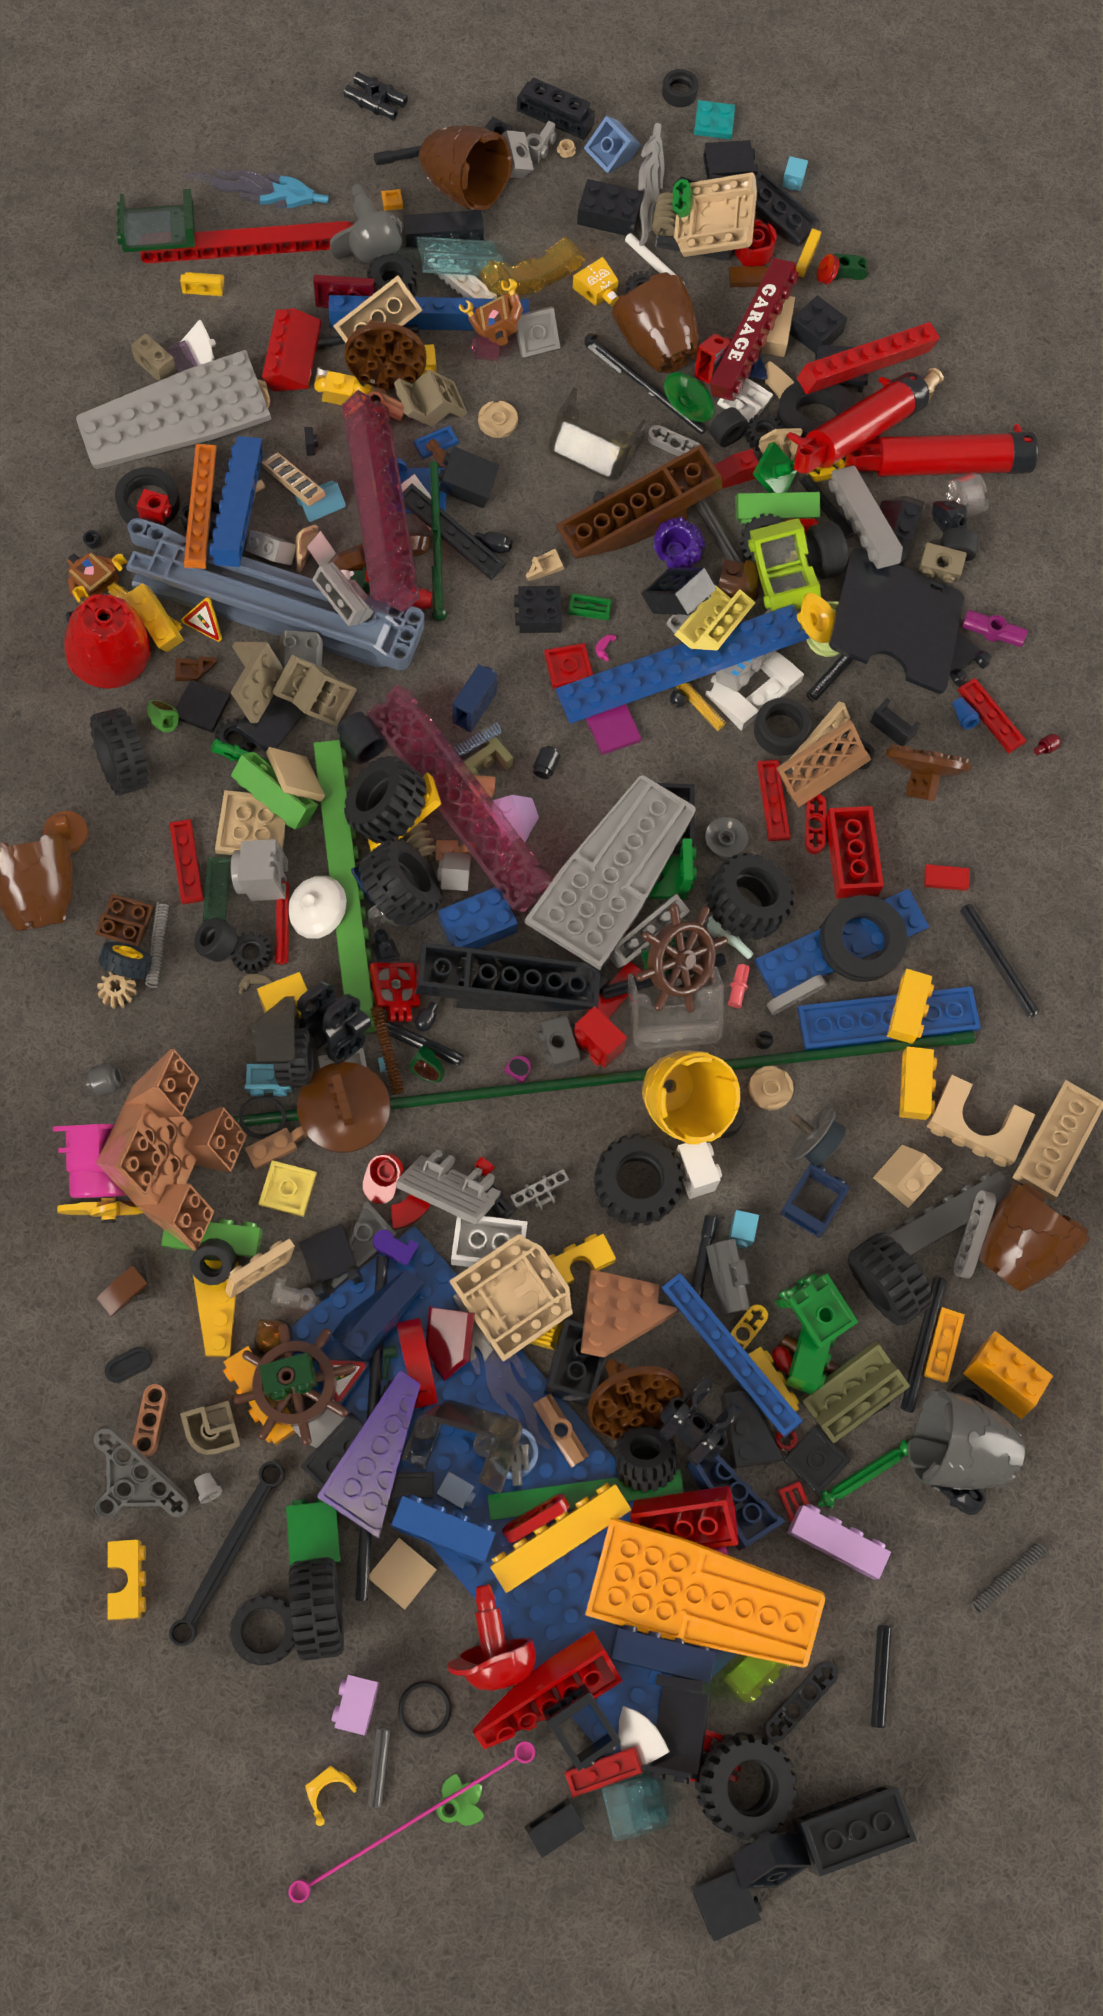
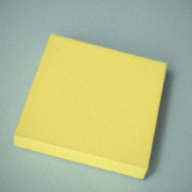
M272 1160L259 1200V1206L304 1217L317 1172Z

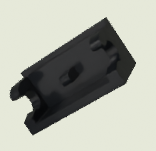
M568 1798L524 1827L541 1858L585 1830L583 1823Z

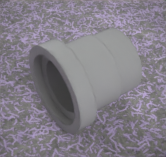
M211 1473L202 1474L194 1480L201 1504L216 1499L223 1492L221 1486H217Z

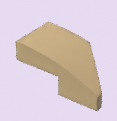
M769 361L765 364L768 375L765 385H768L780 399L784 390L794 382L785 372Z
M556 549L539 557H533L529 573L527 572L526 574L528 581L564 570Z

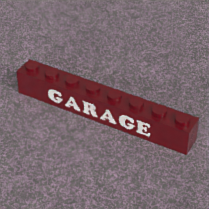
M773 258L710 381L713 397L734 402L737 395L741 394L745 379L749 378L751 368L754 362H757L759 352L762 346H765L767 336L773 330L775 320L781 314L783 304L789 298L793 284L797 283L799 273L796 270L795 262Z

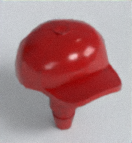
M490 1584L477 1586L476 1603L478 1611L475 1612L480 1645L464 1650L458 1655V1658L447 1663L448 1671L454 1675H464L465 1679L472 1686L480 1690L494 1691L519 1684L531 1675L535 1667L536 1652L533 1639L522 1637L505 1640L500 1607L495 1605V1596Z

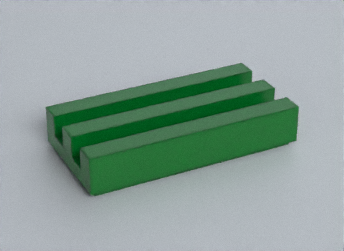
M571 593L568 614L609 620L612 599ZM574 601L587 602V604L574 603ZM594 604L607 605V607L594 606Z

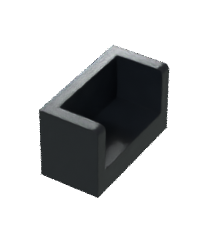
M886 698L874 711L870 723L898 745L905 746L916 734L921 723L916 721L913 726L909 725L887 708L891 700Z

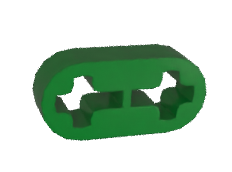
M681 179L673 187L672 207L678 217L684 218L692 211L693 189L688 180Z

